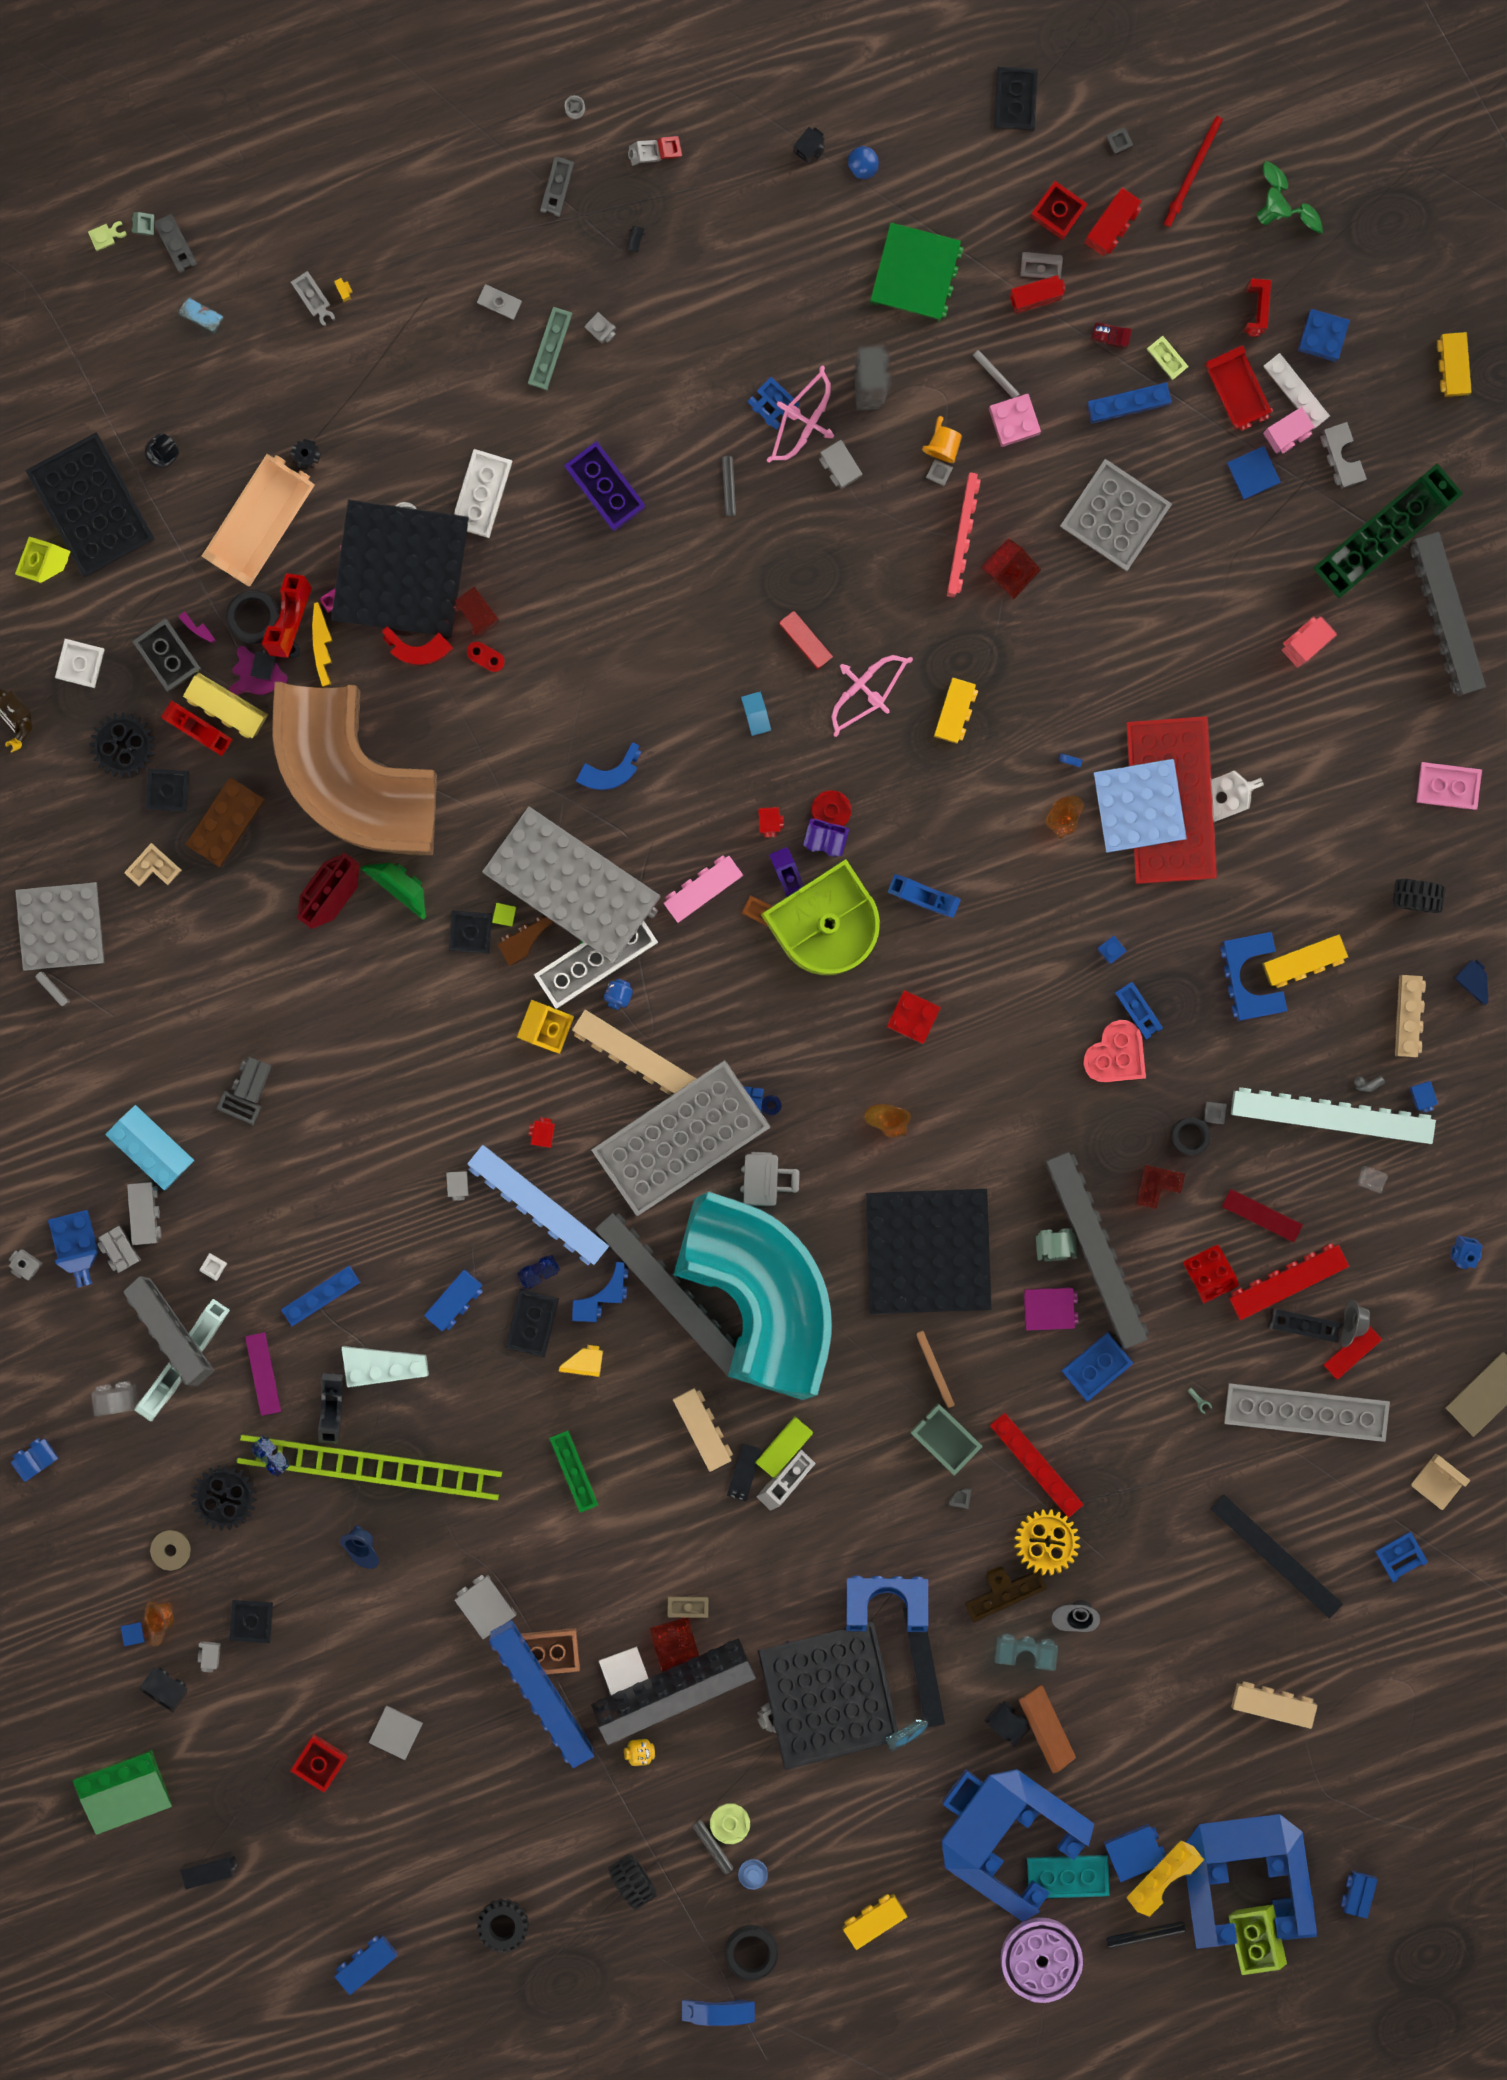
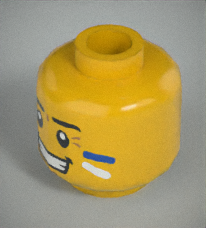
M648 1739L629 1741L628 1746L624 1748L625 1760H629L632 1766L649 1765L651 1760L655 1758L653 1743L650 1744Z

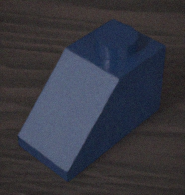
M1469 960L1453 979L1482 1005H1486L1488 1003L1487 973L1484 971L1485 967L1477 960L1475 962Z

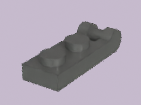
M559 157L554 158L540 212L554 213V216H561L575 164L574 161ZM550 198L558 200L556 206L549 204Z
M169 214L154 222L178 272L185 271L184 268L190 265L192 267L197 265L173 215ZM186 254L187 258L180 261L178 257Z

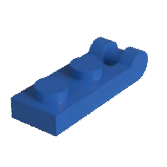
M1133 982L1115 992L1146 1040L1155 1031L1159 1032L1163 1029ZM1150 1019L1152 1024L1146 1028L1143 1023Z

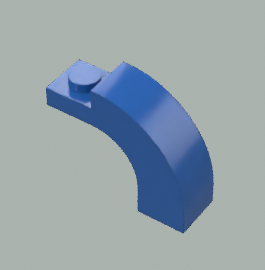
M632 742L622 763L609 771H601L585 763L576 782L594 790H610L623 785L632 778L638 767L631 763L632 761L637 762L641 751H639L640 746Z
M894 874L887 892L920 907L954 918L961 899L937 891L897 874Z
M740 1999L729 2002L682 2000V2021L708 2026L755 2022V2002Z

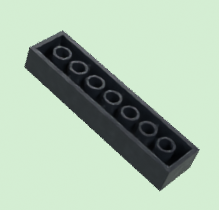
M738 1638L718 1648L711 1649L698 1657L691 1658L689 1661L678 1666H673L671 1669L660 1674H655L651 1678L618 1691L609 1697L600 1699L591 1704L598 1727L607 1745L752 1681L756 1677L748 1656Z

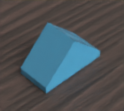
M761 692L742 696L741 699L751 735L754 736L771 731Z

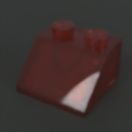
M1009 538L981 567L1013 599L1041 571L1024 549Z

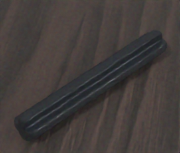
M1181 1921L1110 1936L1106 1938L1108 1948H1115L1185 1933L1186 1927L1185 1923Z

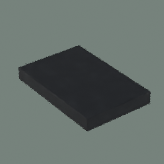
M998 67L994 128L1035 130L1038 69Z
M520 1289L505 1348L545 1358L559 1298Z

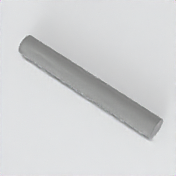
M979 350L973 354L976 360L1012 398L1020 395Z

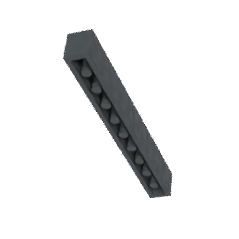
M612 1213L595 1230L728 1376L735 1351L733 1346L735 1341L728 1333L724 1335L719 1330L721 1325L714 1318L710 1320L705 1315L708 1311L701 1303L695 1304L692 1300L694 1298L693 1294L687 1288L683 1290L678 1285L681 1281L674 1273L671 1275L667 1273L665 1263L660 1258L656 1260L651 1255L654 1251L646 1243L642 1245L638 1241L640 1236L633 1228L629 1230L624 1225L626 1220L619 1213L617 1215Z

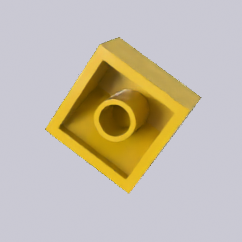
M531 1000L517 1038L560 1054L574 1016Z

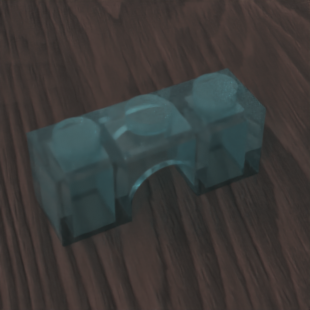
M1002 1634V1637H997L994 1656L995 1663L1015 1666L1017 1655L1022 1651H1030L1035 1656V1668L1055 1671L1058 1645L1054 1644L1053 1640L1042 1639L1041 1643L1034 1642V1638L1022 1637V1640L1014 1639L1013 1635Z

